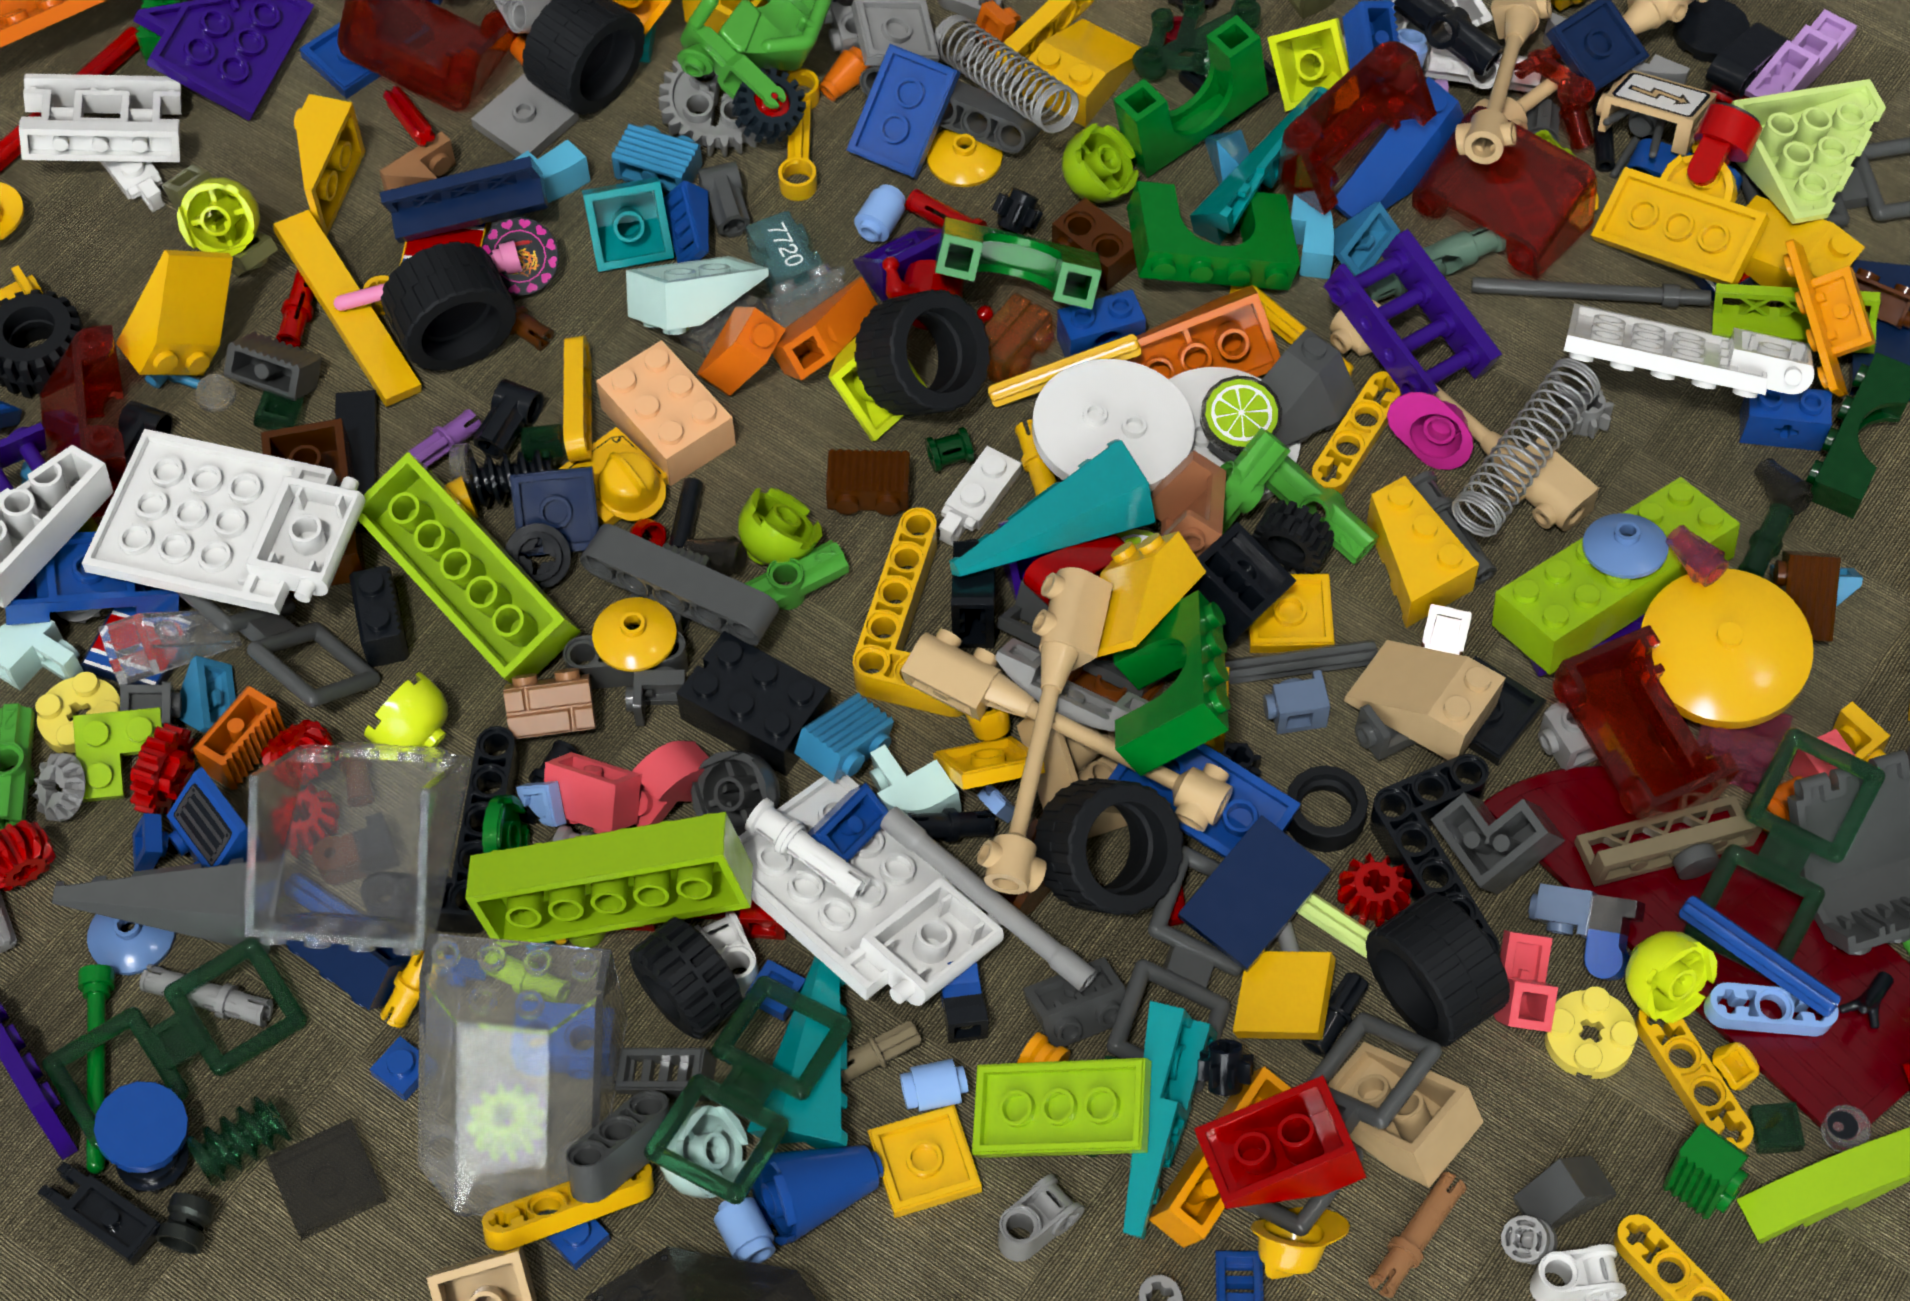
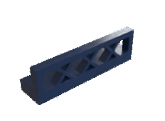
M530 156L380 192L381 203L391 213L395 239L399 243L549 208L543 173Z

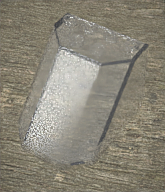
M360 741L339 742V745L308 744L294 748L249 775L245 937L259 938V943L264 945H283L287 943V940L304 941L305 947L313 949L329 948L331 943L347 944L348 949L354 952L375 951L376 947L393 948V953L397 955L413 956L420 954V950H425L435 940L471 769V757L448 754L446 749L428 746H400Z
M428 933L419 976L418 1167L429 1182L431 1181L456 1216H484L493 1208L569 1181L566 1163L567 1150L612 1113L615 1095L614 1088L628 1017L611 949ZM557 1210L542 1211L538 1215L552 1214L557 1212Z

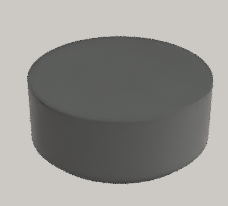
M1701 843L1688 847L1678 853L1672 864L1680 879L1689 880L1712 871L1719 865L1720 859L1713 845Z

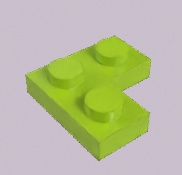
M160 707L73 716L76 758L81 763L85 775V793L82 802L125 798L122 756L138 755L147 737L154 738L155 728L157 726L163 728L161 723L162 710Z

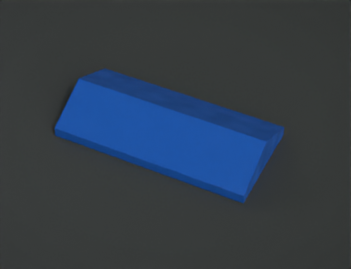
M1202 744L1162 765L1178 774H1182L1192 767L1203 770L1206 763H1211L1222 768L1230 775L1226 783L1233 786V791L1224 812L1214 826L1208 824L1205 831L1201 832L1182 822L1179 823L1182 832L1223 858L1230 853L1261 815L1285 833L1301 806V803L1206 744ZM1120 763L1108 778L1110 780L1132 781L1141 783L1142 786H1150L1161 797L1166 798L1171 804L1170 807L1173 812L1177 809L1173 803V792L1171 789L1143 775L1140 776L1137 772Z

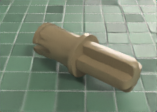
M906 1021L875 1038H872L871 1035L867 1036V1042L847 1052V1069L841 1071V1080L844 1084H847L850 1080L879 1065L883 1069L886 1067L885 1062L920 1045L922 1041L916 1026L911 1021Z

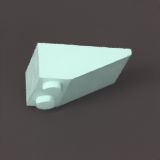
M731 256L626 270L628 317L642 321L644 327L661 328L664 334H684L687 332V327L703 325L769 276V268Z

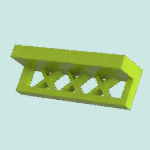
M1716 283L1712 313V335L1731 338L1733 328H1739L1808 343L1806 329L1811 327L1807 314L1802 315L1795 300V292L1800 291L1799 288ZM1860 291L1864 305L1870 306L1867 315L1876 341L1881 292ZM1723 298L1741 299L1744 303L1740 305L1723 304ZM1769 301H1782L1785 305L1769 307L1766 303ZM1876 344L1854 351L1853 353L1874 354Z

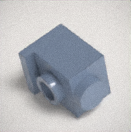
M1321 670L1313 671L1312 679L1301 680L1291 678L1279 684H1273L1272 693L1263 695L1266 719H1273L1277 735L1327 727L1330 703Z
M1540 883L1538 894L1534 893L1530 900L1529 918L1530 920L1547 924L1546 931L1573 935V930L1576 928V934L1587 939L1593 894L1596 893L1589 890Z

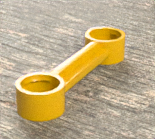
M800 68L796 71L787 72L789 76L786 81L791 83L796 79L799 83L798 86H806L812 90L805 93L802 100L806 102V108L803 111L804 115L791 136L788 135L787 159L778 168L780 192L785 198L792 201L807 200L817 190L816 167L810 161L811 109L816 107L820 100L819 79L811 70ZM795 174L809 177L807 181L799 184L786 181L788 177Z

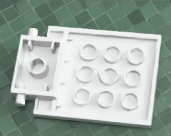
M1575 303L1564 351L1570 352L1569 357L1578 361L1593 362L1594 358L1610 361L1609 365L1623 371H1634V367L1651 370L1650 375L1664 380H1674L1675 376L1692 379L1691 384L1705 389H1715L1716 385L1733 388L1732 393L1746 398H1757L1758 394L1766 395L1767 389L1786 394H1799L1808 389L1814 379L1812 350L1808 343L1739 328H1733L1731 338L1722 337L1704 331Z
M144 429L85 554L82 565L87 573L279 615L289 591H295L294 597L304 603L310 602L312 595L323 596L328 593L366 500L363 494L357 491L359 482L352 477H344L340 487L335 486L337 476L331 468Z
M843 775L835 784L823 776L777 810L792 821L794 819L800 820L804 823V827H806L805 832L808 833L849 791L857 788L859 785L848 775ZM882 828L847 862L870 877L866 889L856 900L849 898L839 888L826 881L790 854L787 856L778 854L774 851L775 845L758 833L750 834L748 831H745L738 836L753 864L751 899L865 1001L888 984L891 987L889 991L890 996L896 1003L902 1004L906 1000L915 1006H920L1003 941L1004 933L1000 927L1002 925L989 913L985 914L982 911L983 908L915 852L906 849Z

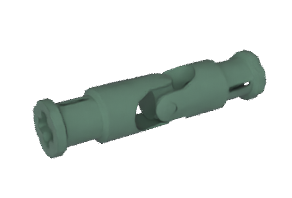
M1490 219L1485 221L1482 227L1470 232L1460 231L1423 249L1442 275L1445 276L1475 264L1478 258L1493 251L1497 253L1505 250L1507 241L1498 221ZM1394 273L1364 289L1371 300L1376 302L1392 295L1398 297L1408 291Z

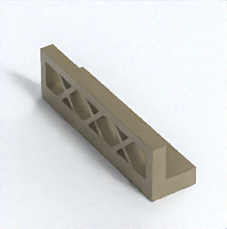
M1736 795L1577 835L1574 843L1594 887L1673 867L1672 862L1675 856L1684 849L1696 844L1708 843L1713 845L1717 855L1753 846L1765 823L1758 810L1744 814ZM1728 810L1729 818L1708 823L1712 814ZM1682 822L1691 827L1668 833L1673 824ZM1644 833L1652 837L1629 843L1634 834ZM1604 843L1612 848L1598 851L1595 856L1591 845Z

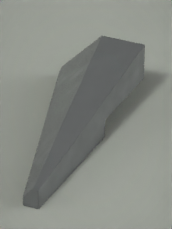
M271 854L267 860L245 862L244 858L231 859L228 865L202 868L201 863L135 871L131 877L108 880L107 875L95 876L91 882L65 885L64 881H57L52 904L269 954L275 932L284 854Z

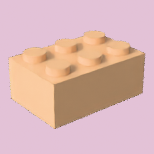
M662 340L596 380L601 409L638 448L667 474L670 486L736 445L733 417Z

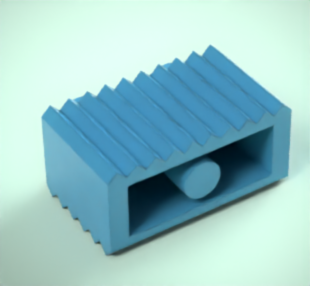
M628 124L624 135H622L618 146L615 147V151L612 152L611 156L614 177L618 180L622 179L625 182L658 177L661 182L662 192L664 191L666 194L682 181L693 183L698 174L697 170L703 164L700 144L684 135L674 137L661 133L651 125L640 127Z
M855 693L803 727L794 753L835 784L843 775L851 777L856 774L864 761L867 762L871 757L870 752L884 744L889 748L892 741L889 735L894 723L892 716L887 717L886 712H881L879 707H874L873 702L868 703L866 697L862 698L860 693Z

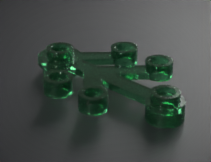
M1182 0L1184 15L1177 38L1166 45L1164 43L1167 32L1171 31L1174 27L1173 12L1167 8L1156 9L1151 14L1153 30L1147 46L1138 49L1133 55L1134 69L1142 78L1147 80L1161 78L1165 75L1167 69L1194 71L1200 75L1208 74L1210 57L1206 35L1235 15H1238L1252 30L1257 28L1261 23V7L1256 0H1235L1231 11L1196 29L1200 15L1205 12V0ZM1185 51L1194 52L1192 57L1179 56V54Z

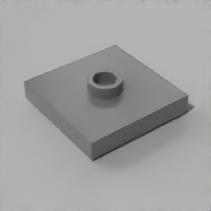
M853 0L851 8L864 65L881 66L889 44L939 62L940 57L926 0Z
M523 74L472 117L471 121L474 129L516 158L527 150L534 157H537L579 120V114L573 112L533 85Z

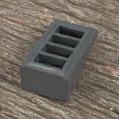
M621 1048L614 1090L617 1093L629 1095L655 1090L665 1094L668 1099L710 1101L716 1061L706 1048ZM637 1062H643L640 1081H634ZM655 1063L660 1064L658 1081H653ZM674 1065L679 1066L677 1081H672Z

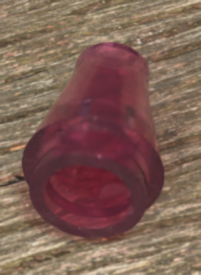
M1680 525L1674 529L1665 541L1673 550L1694 583L1700 582L1704 587L1717 581L1729 566V562L1724 558V551L1691 532L1685 525Z

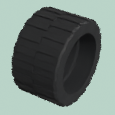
M551 0L541 10L527 35L522 55L523 72L526 73L525 77L529 82L573 112H577L580 115L598 112V110L607 107L621 94L636 72L644 51L645 34L643 23L640 22V19L635 14L613 0Z
M467 242L440 243L416 252L415 255L404 260L391 273L382 289L381 303L408 360L422 369H430L432 371L454 370L474 364V362L485 358L489 353L497 349L504 339L509 336L512 326L516 322V305L492 258L483 248L476 247L475 244Z
M927 290L889 298L881 304L874 306L870 310L869 315L864 317L860 324L861 328L855 340L856 352H854L859 380L862 381L868 396H871L880 408H885L891 414L914 417L956 410V408L965 406L973 397H976L981 390L983 382L986 381L991 356L989 355V337L986 335L985 325L976 314V310L957 294L953 295L946 290ZM915 319L924 324L930 331L938 350V369L935 379L929 388L921 384L915 377L907 358V337Z
M1088 778L1086 781L1078 780L1071 783L1070 786L1059 790L1050 802L1048 801L1036 825L1037 831L1036 838L1034 839V844L1037 846L1036 857L1045 860L1047 865L1043 883L1047 888H1050L1053 895L1060 901H1065L1069 906L1078 909L1114 915L1138 914L1141 910H1148L1160 898H1164L1179 874L1178 869L1183 859L1182 843L1184 842L1177 814L1173 812L1170 807L1171 804L1165 797H1161L1150 786H1142L1141 783ZM1113 805L1119 810L1127 823L1130 834V851L1121 873L1111 883L1102 887L1095 880L1089 869L1086 844L1089 831L1096 818Z
M1427 893L1371 931L1367 936L1366 950L1368 962L1380 989L1391 1003V1006L1418 1035L1433 1040L1441 1046L1451 1045L1505 1007L1509 1001L1510 985L1507 980V973L1491 941L1476 921L1462 907L1445 896Z

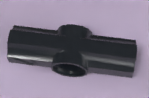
M1395 0L1393 9L1425 32L1427 42L1432 47L1442 50L1447 49L1481 76L1489 72L1503 53L1504 47L1473 25L1469 14L1463 8L1457 6L1450 7L1442 0ZM1444 21L1450 25L1452 34L1445 29Z

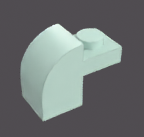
M50 619V622L15 625H6L5 623L0 627V678L21 691L42 667L63 680L84 672L78 661L80 654L71 644L63 639L53 620Z
M885 744L870 752L874 769L869 774L879 791L877 793L878 798L889 811L894 807H898L906 814L942 813V810L945 808H955L957 812L962 811L959 791L937 759L906 776Z

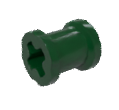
M965 427L958 428L955 434L935 440L932 436L925 438L926 451L935 473L942 471V466L965 460L967 463L974 461L972 444Z

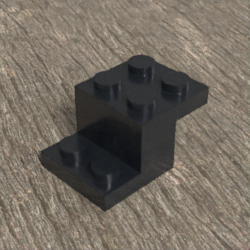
M1237 521L1197 557L1206 573L1182 598L1199 590L1209 603L1215 602L1220 607L1226 621L1225 625H1223V637L1228 649L1296 580Z

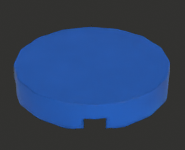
M136 1081L117 1088L104 1099L96 1113L94 1134L100 1153L111 1163L117 1165V1168L131 1173H148L165 1167L178 1154L179 1150H182L187 1141L189 1121L183 1102L171 1089L156 1082Z

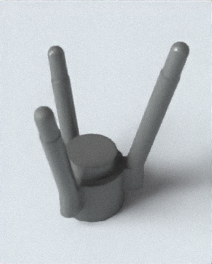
M1621 108L1603 120V124L1608 126L1630 114L1628 118L1629 129L1634 134L1611 171V178L1618 176L1638 142L1645 136L1653 134L1649 157L1655 158L1657 156L1667 120Z

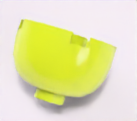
M220 177L209 178L194 185L182 199L181 206H179L177 212L179 231L187 244L193 249L197 247L202 252L229 253L231 256L241 253L256 236L260 222V213L255 198L247 188L237 181Z
M421 672L415 674L417 681L415 685L409 680L404 682L378 710L375 716L381 722L374 730L370 725L365 729L364 736L388 754L399 757L413 756L423 748L430 753L446 736V732L441 728L448 716V704L440 689Z
M1661 931L1646 938L1633 949L1625 971V983L1633 1002L1645 1014L1655 1021L1662 1019L1665 1023H1674L1687 1017L1704 1001L1706 997L1699 994V991L1704 988L1707 980L1714 984L1717 976L1718 962L1714 952L1693 937L1683 932Z

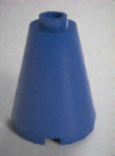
M865 1145L764 1153L751 1159L750 1165H758V1173L750 1176L753 1197L768 1225L773 1224L779 1233L775 1235L774 1242L780 1246L793 1243L879 1187V1178H882L884 1173L878 1154L875 1151L870 1152Z

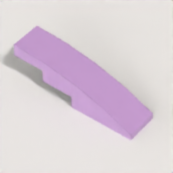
M1824 9L1811 26L1806 24L1792 42L1786 40L1746 88L1744 95L1753 98L1806 89L1855 36L1857 25Z

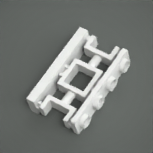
M24 75L25 89L23 95L25 112H41V117L21 116L19 136L22 160L180 162L179 119H162V114L181 115V84L167 76ZM84 113L121 114L120 118H84Z

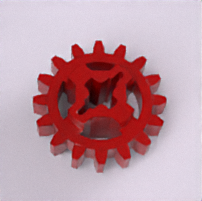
M164 723L163 728L159 726L155 728L154 738L147 737L146 742L141 746V751L138 754L139 758L131 768L130 780L132 781L130 790L135 791L130 802L135 804V811L161 814V817L163 813L168 814L171 804L175 803L187 784L189 777L194 773L195 760L193 757L195 754L190 749L195 740L190 737V730Z

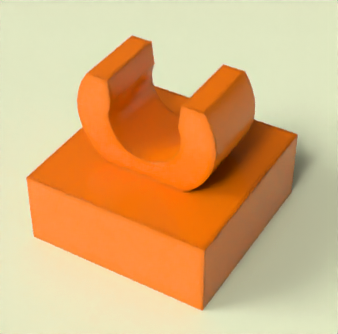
M992 0L982 3L976 24L1004 43L1015 32L1016 23L1021 19V16L1011 7L1002 9ZM994 46L989 47L993 51Z

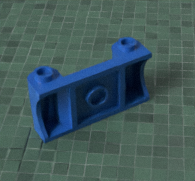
M96 531L78 532L69 539L5 608L6 625L50 622V612L133 606L136 608V616L179 613V595L174 591L85 572L82 561Z

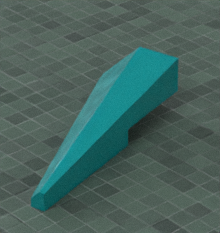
M1314 87L1190 214L1194 233L1221 245L1227 233L1231 234L1259 186L1263 184L1273 188L1328 98V89Z
M1119 439L1112 440L1107 444L1108 447L1093 459H1086L1079 464L1077 471L1062 482H1055L1007 518L1008 522L992 534H985L978 539L979 543L961 557L951 559L949 561L951 573L961 577L1156 523L1149 482L1123 441Z
M816 956L808 972L747 1129V1132L770 1144L804 1142L817 1149L845 1147L848 1142V1133L842 1129L841 1111L848 1108V1096L841 1092V1071L847 1069V1008L840 1003V987L846 983Z
M1153 1001L1149 1003L1143 1058L1152 1061L1148 1153H1132L1123 1228L1124 1234L1143 1240L1147 1233L1146 1226L1152 1204L1158 1203L1161 1194L1157 1185L1162 1167H1171L1192 1109L1191 1101L1197 1083V1066L1200 1059V1051H1205L1206 1046L1215 1041L1218 1035L1211 1024L1193 1020L1185 1009Z

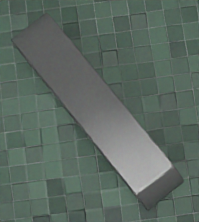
M870 65L861 73L860 86L866 96L871 91L880 66ZM957 81L949 100L952 106L948 103L939 125L959 134H969L979 142L1012 154L1022 150L1040 131L1036 124L1030 122L993 94L961 81Z
M611 524L601 525L580 556L582 566L594 576L640 597L657 601L667 609L719 633L726 631L752 646L760 642L779 612L778 604L766 593Z

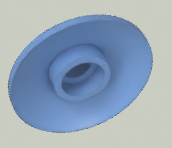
M1627 513L1610 514L1597 519L1586 529L1582 543L1584 555L1593 567L1604 574L1623 579L1641 578L1656 572L1665 563L1669 549L1666 535L1660 527L1644 517Z
M96 914L88 929L87 945L91 956L97 964L111 966L117 975H136L142 973L143 970H147L146 966L148 964L157 966L165 959L173 947L176 933ZM135 924L132 930L128 932L121 931L125 926Z

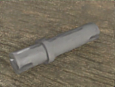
M148 964L146 966L147 970L142 972L139 987L143 992L160 995L184 1004L214 1012L216 1017L224 1020L231 1017L263 1028L267 1025L266 1021L271 1019L274 1006L273 1000L239 991L236 985L229 983L223 986L213 984L199 978L166 970L154 964Z

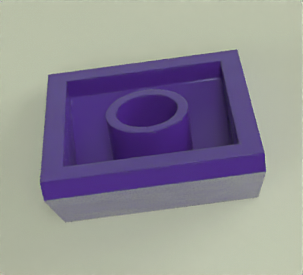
M918 227L854 259L853 262L883 302L888 299L886 296V271L882 267L883 260L889 256L897 258L900 263L897 271L901 280L904 281L906 271L911 263L918 260H936L942 229Z

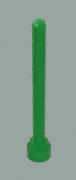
M103 964L87 965L78 970V990L83 993V998L87 1000L86 1167L92 1174L101 1173L105 1168V1157L100 1153L94 1134L96 1113L105 1099L106 999L110 997V992L115 988V970L111 966Z

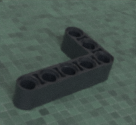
M491 726L483 730L476 741L451 878L394 873H377L370 876L362 885L361 897L371 921L380 927L465 934H475L485 930L473 910L465 911L462 908L468 904L465 896L470 855L483 853L482 832H477V830L483 827L486 808L490 800L496 795L515 796L520 769V757L515 738L510 730L501 726ZM498 750H505V752L499 756L491 755L492 753ZM490 788H500L498 791L491 794L484 793L486 790ZM383 897H393L385 904H376ZM426 900H436L429 907H419Z
M1464 754L1381 789L1374 797L1369 825L1386 856H1389L1392 866L1403 865L1405 869L1403 878L1410 879L1412 883L1410 893L1412 900L1415 902L1427 893H1436L1451 899L1452 902L1462 907L1476 921L1499 955L1500 945L1498 939L1429 827L1433 825L1430 819L1463 792L1480 800L1483 798L1489 777L1487 763L1476 755ZM1468 778L1475 784H1465L1459 779ZM1429 794L1436 797L1437 800H1426L1421 795ZM1383 811H1394L1399 816L1389 817ZM1412 845L1421 851L1416 853L1410 852L1403 846ZM1425 881H1436L1443 887L1432 888Z

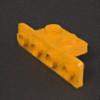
M1791 239L1785 242L1788 254L1784 255L1783 258L1789 275L1792 278L1796 277L1800 290L1795 292L1797 306L1802 315L1807 314L1811 328L1806 329L1808 343L1813 352L1818 351L1822 366L1817 367L1819 380L1825 390L1829 389L1830 392L1838 397L1848 395L1837 357L1876 344L1854 269L1847 266L1813 279L1803 245Z

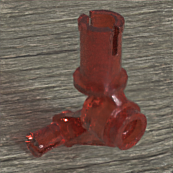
M1552 44L1543 50L1535 49L1528 54L1527 59L1515 64L1514 70H1519L1515 72V75L1519 79H1524L1531 73L1536 72L1558 85V98L1562 103L1558 115L1559 118L1564 119L1571 149H1582L1595 143L1586 111L1589 109L1587 103L1595 95L1593 82L1586 77L1575 74L1555 61L1560 59L1561 56Z

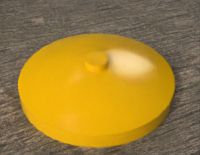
M1704 569L1691 572L1672 581L1650 603L1644 615L1638 637V656L1641 669L1649 686L1658 698L1684 718L1714 728H1747L1765 723L1777 717L1788 709L1800 695L1809 677L1813 662L1814 646L1810 627L1794 600L1767 579L1737 569Z

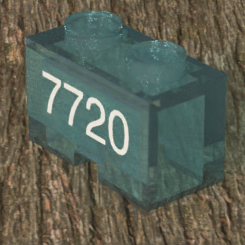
M789 210L745 226L748 251L756 265L769 268L770 278L765 279L766 285L777 306L821 291L820 274L824 273L822 260L817 251H810L808 247L809 240L802 223H795Z

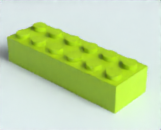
M407 452L363 495L366 502L358 519L359 522L509 683L512 684L513 676L531 673L538 674L564 649L571 639L581 632L436 475L410 452Z
M1679 477L1623 512L1638 515L1652 521L1666 535L1669 546L1667 559L1656 572L1635 579H1623L1604 574L1593 567L1586 559L1582 547L1583 538L1497 590L1495 593L1492 626L1551 675L1645 614L1655 596L1672 581L1691 572L1718 568L1734 558L1741 523L1684 478Z
M708 813L697 817L662 821L656 824L621 828L610 832L580 835L569 839L470 855L465 899L497 950L663 923L673 917L687 919L751 908L753 864L727 813Z

